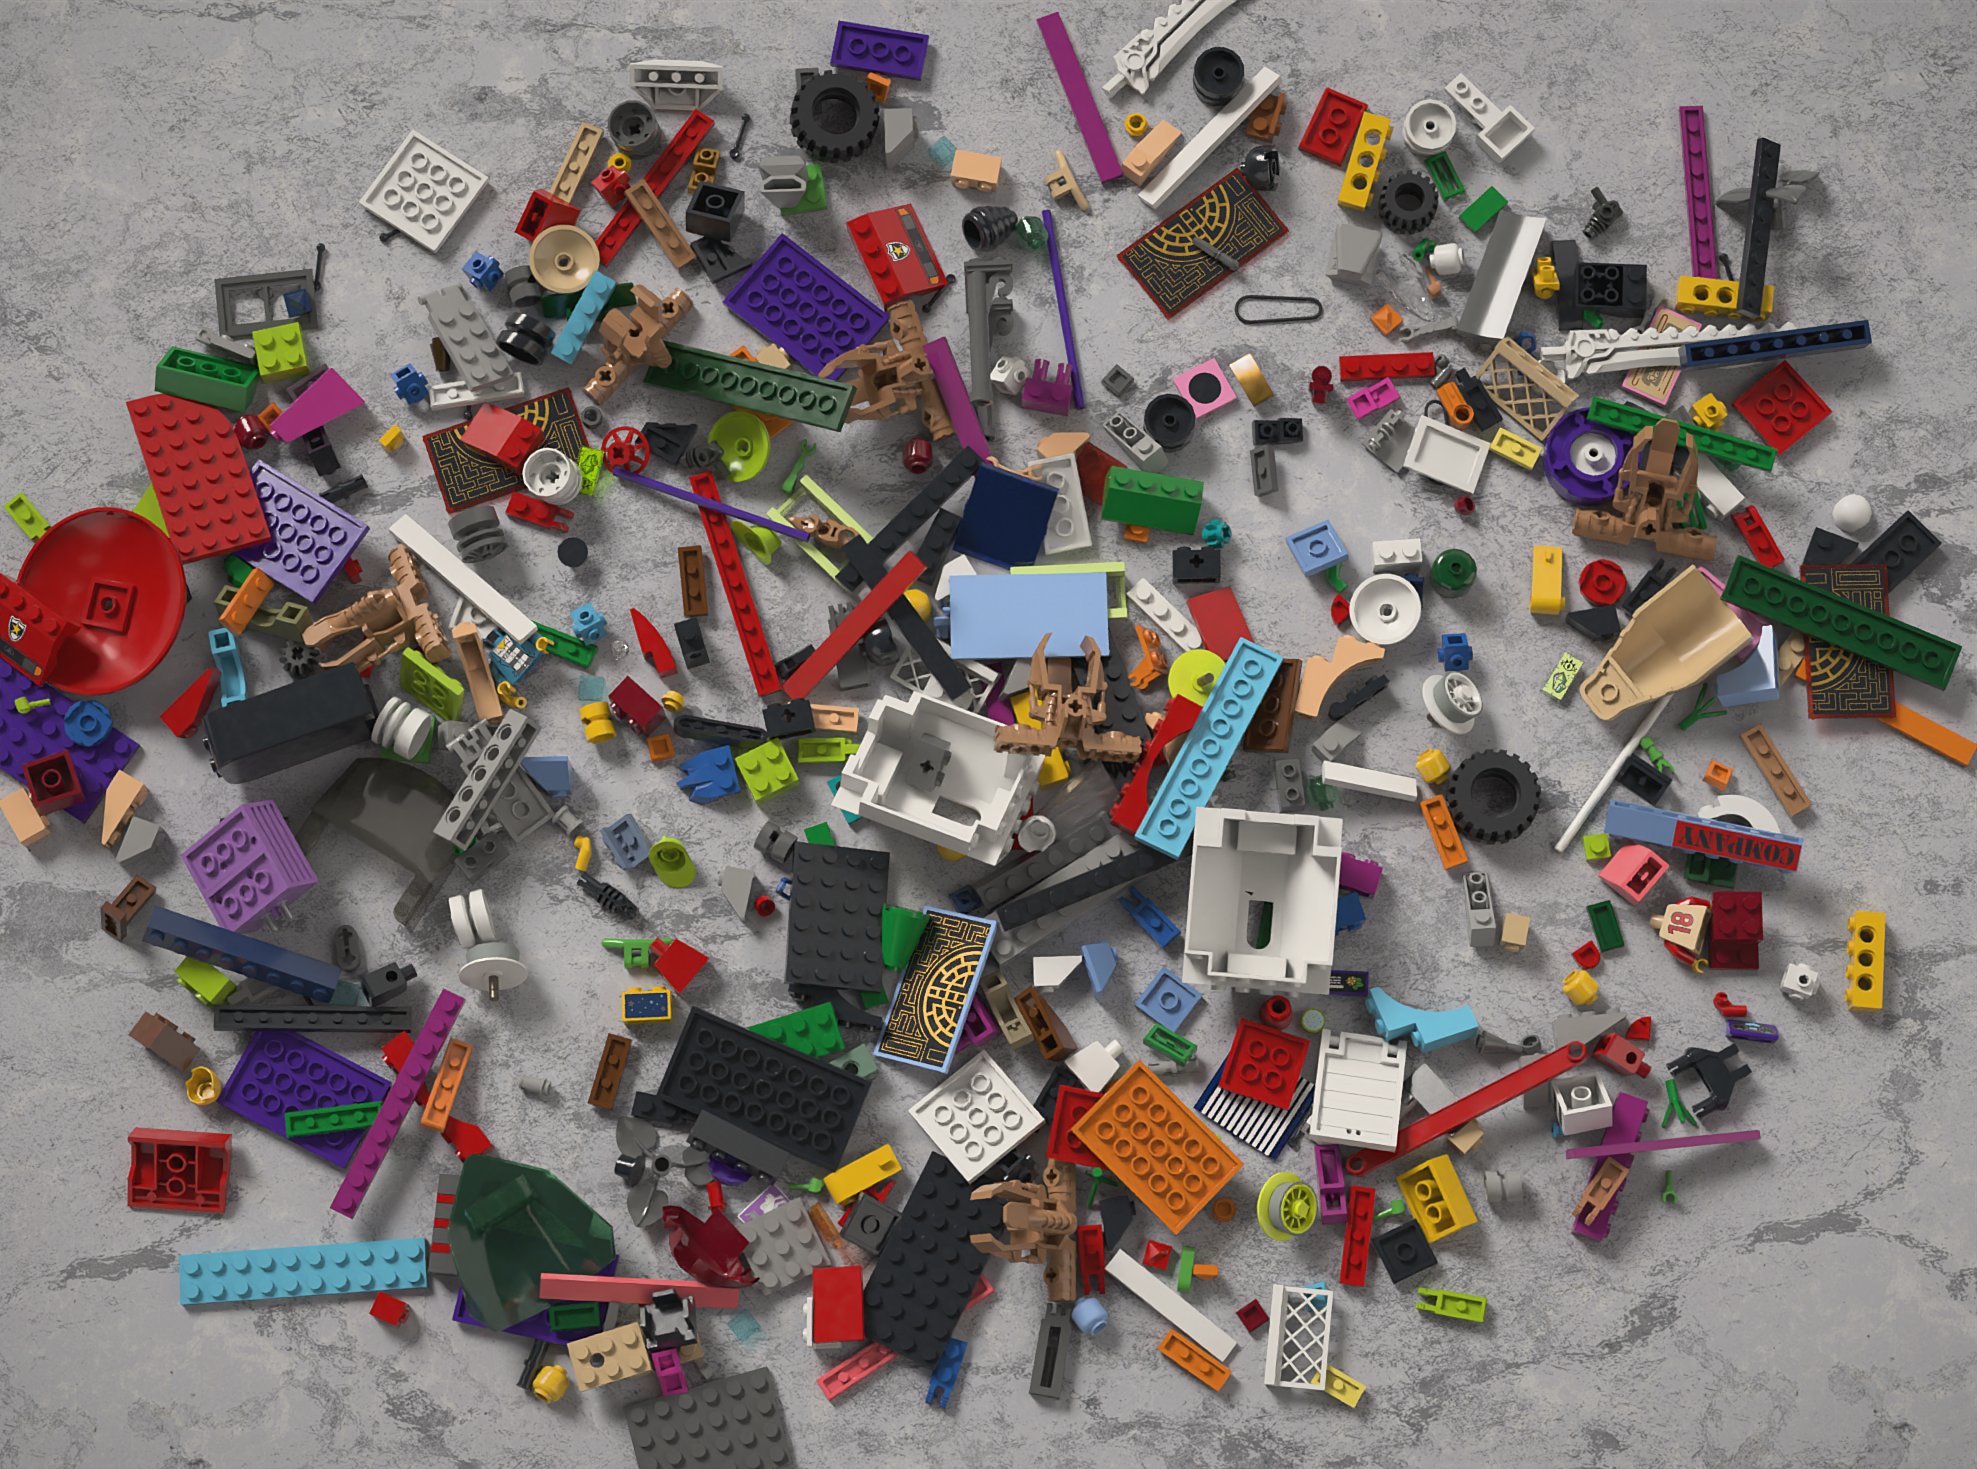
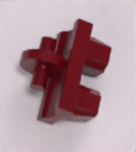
M1318 366L1311 374L1313 382H1308V389H1313L1311 402L1327 404L1328 391H1333L1334 385L1329 384L1332 379V373L1328 367Z

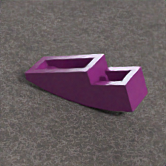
M1339 1144L1314 1146L1322 1225L1346 1223L1347 1208Z

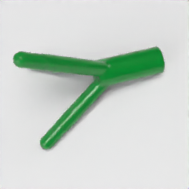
M1708 683L1703 684L1694 711L1678 724L1683 731L1688 729L1698 719L1727 715L1728 712L1726 710L1703 713L1716 701V698L1712 697L1701 707Z
M1666 1080L1669 1104L1662 1128H1666L1673 1106L1681 1124L1685 1123L1684 1114L1692 1125L1696 1126L1697 1122L1679 1100L1675 1080Z
M1098 1167L1094 1168L1092 1172L1089 1170L1085 1172L1086 1175L1093 1178L1087 1208L1090 1209L1092 1207L1098 1184L1103 1182L1114 1187L1119 1186L1117 1182L1102 1177V1170Z

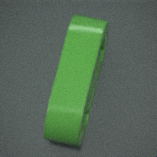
M1183 1245L1177 1292L1189 1294L1195 1247Z

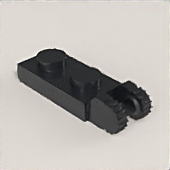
M1661 558L1652 570L1646 573L1621 605L1620 609L1632 617L1640 606L1668 585L1677 569L1674 567L1669 569L1662 580L1656 575L1665 563Z

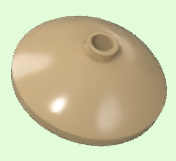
M557 225L544 230L534 240L529 253V265L536 281L545 289L558 294H572L587 287L595 270L598 271L599 251L594 240L585 231L575 226ZM565 260L567 261L568 265L566 267L560 266L559 262Z

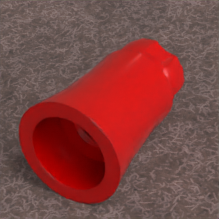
M1281 995L1270 997L1262 1004L1259 1010L1261 1024L1280 1031L1286 1029L1293 1018L1290 1001ZM1280 1008L1282 1013L1277 1014L1273 1009Z

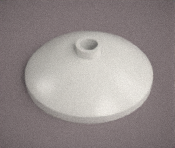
M1379 574L1368 578L1358 586L1350 602V618L1356 631L1367 641L1379 645H1391L1406 639L1415 630L1421 617V601L1417 591L1407 580L1393 574ZM1386 609L1392 610L1390 616H1384Z

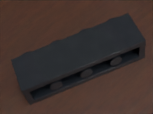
M703 1109L686 1140L693 1149L700 1152L705 1151L711 1154L716 1161L721 1163L727 1162L733 1165L738 1172L743 1174L749 1173L755 1176L757 1181L765 1185L775 1184L790 1153Z

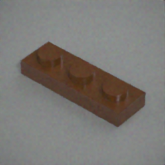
M702 546L678 547L684 617L708 616Z
M608 1033L589 1096V1105L612 1111L633 1042L632 1039Z

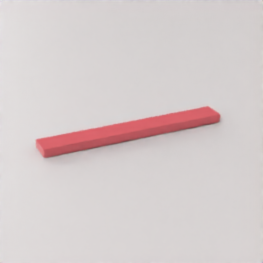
M541 1273L539 1298L655 1304L652 1300V1293L676 1289L680 1298L693 1296L697 1307L737 1309L739 1288L699 1281Z
M983 1273L964 1312L995 1292ZM872 1342L816 1381L830 1402L899 1356V1354Z

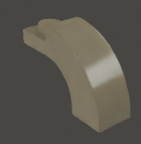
M1000 970L980 978L979 985L1012 1050L1034 1041L1033 1034L1019 1011Z

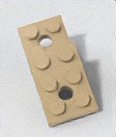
M640 1322L567 1343L580 1392L626 1378L636 1379L656 1373L652 1355L647 1349V1338L641 1329ZM698 1331V1343L676 1348L681 1364L705 1357ZM600 1353L604 1356V1364L599 1368H595L591 1360L595 1354Z

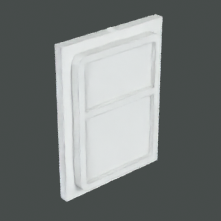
M1421 415L1403 467L1473 495L1491 443Z

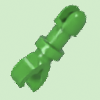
M1643 737L1640 744L1644 751H1647L1651 758L1649 760L1656 764L1660 772L1663 771L1662 766H1664L1665 768H1670L1672 774H1674L1673 766L1663 759L1664 754L1656 749L1650 737Z

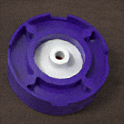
M1590 407L1568 413L1556 423L1544 447L1543 467L1549 483L1562 497L1583 506H1599L1613 501L1615 490L1618 487L1619 470L1623 468L1625 459L1633 447L1634 437L1637 434L1586 420ZM1641 451L1638 457V468L1641 462ZM1623 480L1622 488L1625 493L1630 487V482Z

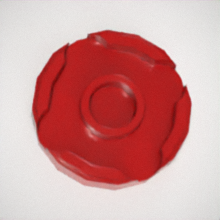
M1600 559L1585 566L1580 574L1578 584L1580 593L1586 601L1592 605L1603 607L1613 605L1620 600L1625 592L1627 580L1619 565L1610 560Z

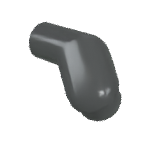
M1443 354L1435 357L1434 362L1437 375L1429 382L1435 390L1441 388L1452 375L1450 360Z

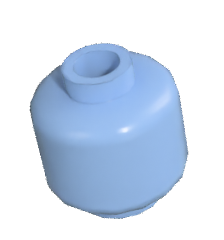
M1082 1297L1075 1302L1072 1320L1083 1333L1095 1335L1106 1327L1108 1312L1096 1298L1086 1299Z

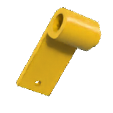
M1533 546L1532 589L1529 613L1559 615V611H1564L1565 597H1561L1562 548Z
M886 1144L838 1169L835 1173L829 1174L823 1181L836 1205L842 1204L844 1208L856 1201L855 1196L859 1192L896 1174L902 1168L889 1144Z

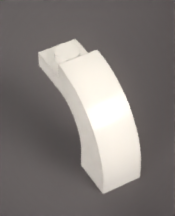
M1718 796L1714 800V808L1713 805L1704 806L1695 815L1716 821L1733 819L1746 827L1781 834L1777 822L1771 813L1757 801L1745 796Z

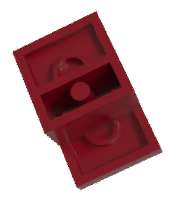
M1713 891L1711 893L1712 918L1708 925L1709 970H1758V945L1763 941L1762 892Z

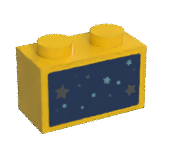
M657 986L652 987V991H642V988L634 987L628 988V992H622V1021L624 1025L673 1023L671 990H666V987Z

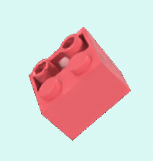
M1628 840L1600 872L1598 877L1636 907L1670 865L1650 849Z

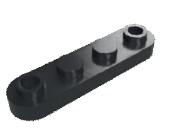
M681 715L674 720V733L682 738L751 750L768 742L767 731L759 727L690 715Z

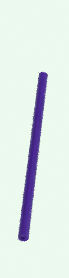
M1047 209L1042 211V218L1068 364L1073 366L1070 378L1073 386L1076 410H1082L1085 408L1081 380L1051 210Z
M615 467L613 471V476L806 543L810 539V533L619 467Z

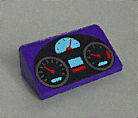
M1731 1019L1727 1021V1038L1770 1044L1775 1043L1779 1038L1777 1028L1774 1025Z

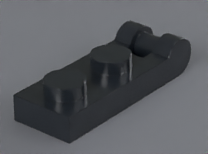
M1385 674L1379 678L1377 675L1373 676L1365 682L1366 687L1360 691L1357 688L1345 696L1347 699L1342 703H1332L1328 712L1329 719L1339 721L1386 689L1390 681Z

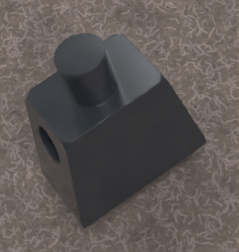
M697 617L675 623L674 627L687 670L710 663ZM694 653H700L697 656L691 657V655Z
M394 962L362 976L361 990L369 1006L378 1007L404 993L407 990V981L418 975L412 963L399 969L397 963Z

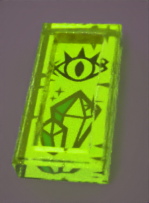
M580 445L576 463L582 474V485L579 494L594 497L604 450Z

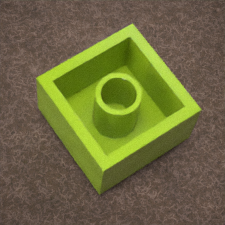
M299 322L252 332L260 375L265 384L302 377L311 373L304 333Z
M778 738L735 758L736 765L757 806L800 786L799 779Z
M187 956L174 970V973L179 976L176 981L191 993L196 990L195 996L210 1009L213 1005H224L228 1000L227 997L237 990L235 988L237 986L213 965Z

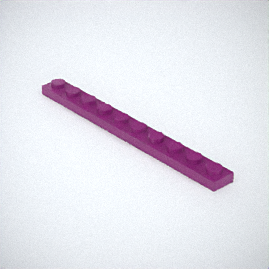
M443 988L342 1182L330 1209L353 1220L466 1002L465 998Z

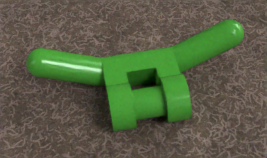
M604 938L601 944L605 948L624 949L625 969H632L633 966L649 969L650 955L648 947L655 939ZM660 938L668 946L673 941L671 938ZM632 950H641V956H633Z

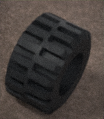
M1407 170V174H1403V171L1397 172V177L1392 175L1389 177V181L1384 183L1378 209H1380V218H1384L1383 223L1386 226L1391 225L1390 230L1395 232L1398 229L1400 234L1405 235V231H1409V235L1415 234L1416 230L1419 233L1422 232L1425 226L1428 227L1432 219L1434 220L1439 202L1438 191H1435L1436 185L1429 183L1430 178L1428 176L1423 178L1421 177L1422 173L1418 171L1417 174H1412V170ZM1403 194H1411L1419 199L1422 206L1415 211H1406L1397 205L1395 199Z

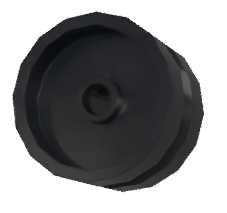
M1213 47L1205 50L1197 58L1194 65L1193 89L1197 97L1204 103L1212 106H1225L1243 88L1244 64L1240 56L1233 50L1225 47Z
M519 312L509 313L504 323L507 330H502L499 333L495 342L496 345L508 355L522 362L541 366L547 356L544 348L552 346L556 337L555 332L533 317Z
M1167 393L1157 396L1148 404L1145 410L1143 431L1155 440L1164 452L1180 451L1190 443L1194 435L1196 415L1193 406L1187 399L1177 394Z

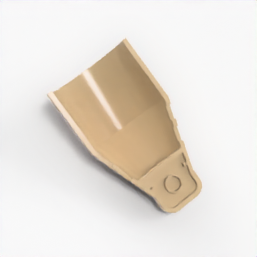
M1691 565L1634 612L1632 620L1626 629L1622 630L1620 638L1614 647L1610 648L1594 674L1581 684L1580 694L1601 720L1606 722L1612 721L1624 711L1632 710L1698 685L1755 640L1725 601L1720 600L1721 596L1694 565Z

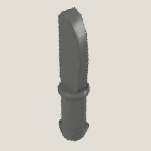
M1196 237L1193 239L1192 243L1215 257V260L1225 264L1231 270L1238 269L1239 263L1236 259H1232L1223 253L1222 250L1219 251L1200 238Z

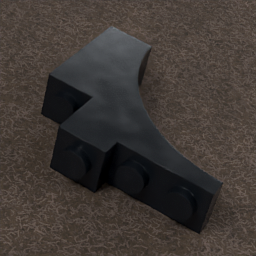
M789 984L788 993L790 996H793V1000L807 1002V998L811 999L810 1008L832 1001L840 1028L851 1029L852 1026L861 1027V1031L875 1033L876 1030L882 1029V1017L856 1008L844 999L836 989Z

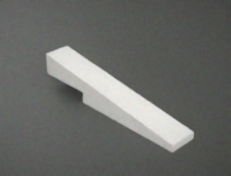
M1121 1249L1105 1268L1107 1273L1140 1297L1148 1306L1219 1361L1223 1362L1237 1344L1234 1339Z

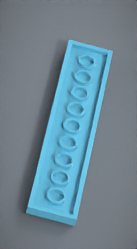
M1240 637L1134 837L1135 840L1176 860L1179 859L1195 829L1196 807L1207 806L1284 657Z
M426 1238L179 1255L180 1305L428 1288Z

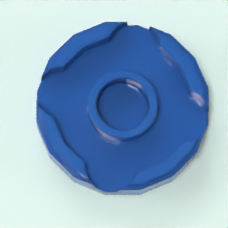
M96 700L78 701L69 708L64 719L65 733L72 742L81 747L90 748L100 745L107 740L112 732L113 720L111 713L104 704Z

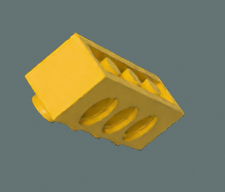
M1364 111L1337 205L1362 212L1365 211L1366 206H1371L1374 193L1370 192L1372 184L1377 185L1381 171L1377 170L1379 162H1384L1387 149L1383 148L1386 139H1391L1394 127L1390 126L1391 119ZM1374 135L1379 138L1380 142L1377 145H1370L1366 139ZM1367 157L1373 161V164L1366 168L1360 164V160ZM1356 180H1363L1367 186L1362 190H1358L1354 187L1353 183Z
M1680 275L1676 286L1674 310H1680L1685 314L1701 312L1706 316L1727 315L1731 319L1751 318L1736 312L1739 282ZM1764 285L1760 317L1751 318L1752 321L1761 322L1769 319L1772 313L1773 285ZM1695 294L1704 295L1706 300H1698ZM1718 297H1726L1729 303H1722Z
M1856 910L1852 917L1848 918L1847 930L1851 932V941L1847 942L1846 953L1850 955V965L1846 966L1845 972L1846 979H1849V989L1846 988L1845 1003H1848V1010L1878 1012L1882 1009L1886 913ZM1860 932L1869 934L1871 938L1870 943H1865L1861 940ZM1859 956L1867 957L1870 965L1868 967L1862 966L1859 962ZM1859 980H1865L1868 983L1869 989L1867 991L1859 988Z

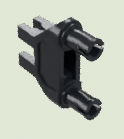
M1735 1043L1719 1052L1688 1047L1685 1049L1684 1055L1666 1064L1668 1071L1678 1066V1068L1670 1072L1674 1078L1692 1067L1696 1070L1710 1093L1709 1098L1691 1107L1693 1113L1704 1109L1695 1115L1698 1120L1716 1110H1726L1735 1083L1752 1073L1748 1064L1731 1073L1726 1067L1724 1061L1740 1052Z

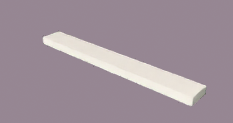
M1264 67L1138 194L1140 200L1156 210L1282 82L1280 75Z
M405 514L389 528V533L403 545H406L412 553L521 645L538 630L536 624L408 515Z

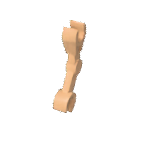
M990 456L986 459L994 463V468L990 469L985 465L982 466L984 471L988 473L996 472L1012 481L1017 479L1040 480L1044 477V475L1035 476L1033 474L1034 468L1042 467L1040 464L1015 471L1000 465L995 457Z

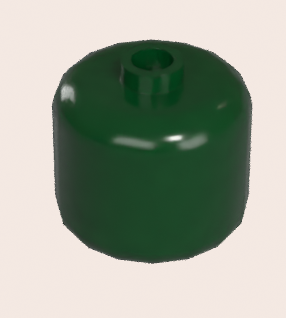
M1453 548L1440 553L1430 569L1429 579L1433 589L1445 598L1454 599L1464 596L1470 591L1477 576L1475 560L1469 553L1461 549Z

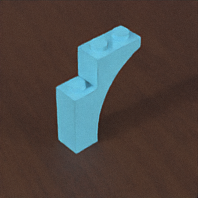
M1379 986L1369 989L1367 999L1365 1000L1368 1012L1374 1015L1376 1030L1379 1034L1383 1035L1385 1041L1411 1033L1413 1044L1419 1047L1422 1054L1475 1037L1479 1027L1469 1005L1443 1012L1417 1010L1395 1001L1384 993Z

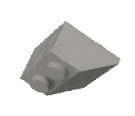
M912 108L884 109L887 170H892L914 148V139H918L917 116H913Z

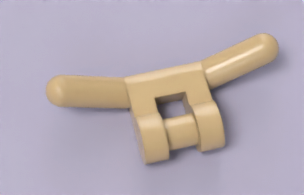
M1057 150L1055 158L1060 170L1047 175L1044 181L1047 186H1050L1052 190L1051 195L1054 200L1061 199L1071 192L1080 209L1086 211L1089 208V204L1075 181L1063 151ZM1064 179L1066 184L1060 186L1058 181Z

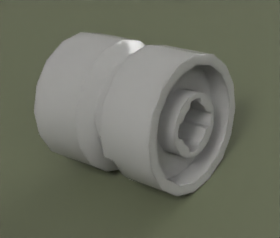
M1506 1170L1504 1174H1500L1499 1171H1485L1484 1195L1486 1203H1500L1502 1199H1505L1507 1202H1521L1522 1180L1520 1170Z

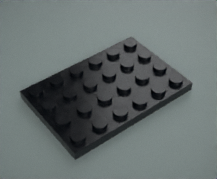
M794 842L784 984L872 994L881 993L883 973L882 908L883 904H887L890 852Z

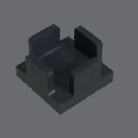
M676 1289L652 1293V1300L655 1304L640 1307L641 1329L647 1338V1349L650 1353L698 1343L696 1305L693 1296L680 1298Z

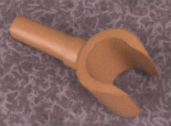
M1426 266L1425 270L1431 284L1426 287V291L1429 297L1434 299L1441 295V284L1434 278L1431 267Z

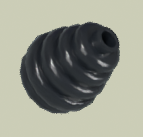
M979 206L973 208L962 219L964 238L974 251H993L998 245L1003 244L1005 239L1015 231L1018 217L1013 210L1005 206Z

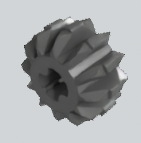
M286 640L285 645L287 649L280 648V653L284 655L279 658L280 663L284 664L283 669L286 672L291 670L292 676H296L300 672L305 677L306 669L314 672L312 664H319L320 661L315 657L320 655V651L314 649L315 647H307L305 641L301 643L293 640L294 643L291 644ZM298 653L303 655V658L300 660L296 657Z

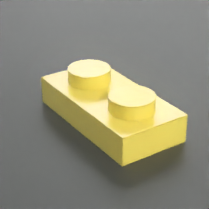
M1500 427L1489 450L1526 469L1532 470L1542 451V447Z
M1327 1364L1324 1392L1354 1408L1366 1386ZM1318 1370L1311 1384L1320 1385L1321 1374Z

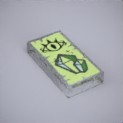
M1564 650L1540 692L1561 703L1585 662Z

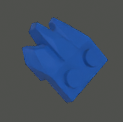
M729 745L704 751L679 765L681 770L688 772L689 775L676 782L680 790L693 789L689 797L691 802L702 805L718 801V798L741 793Z

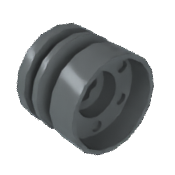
M628 100L618 104L611 111L608 117L607 128L615 146L621 153L628 155L630 159H644L651 156L658 149L661 143L662 131L653 111L645 103L637 100Z
M493 506L471 508L454 516L448 522L453 539L459 541L456 547L458 552H460L459 556L463 563L469 564L485 561L507 549L508 543L504 537V532L502 529L497 528L500 521Z

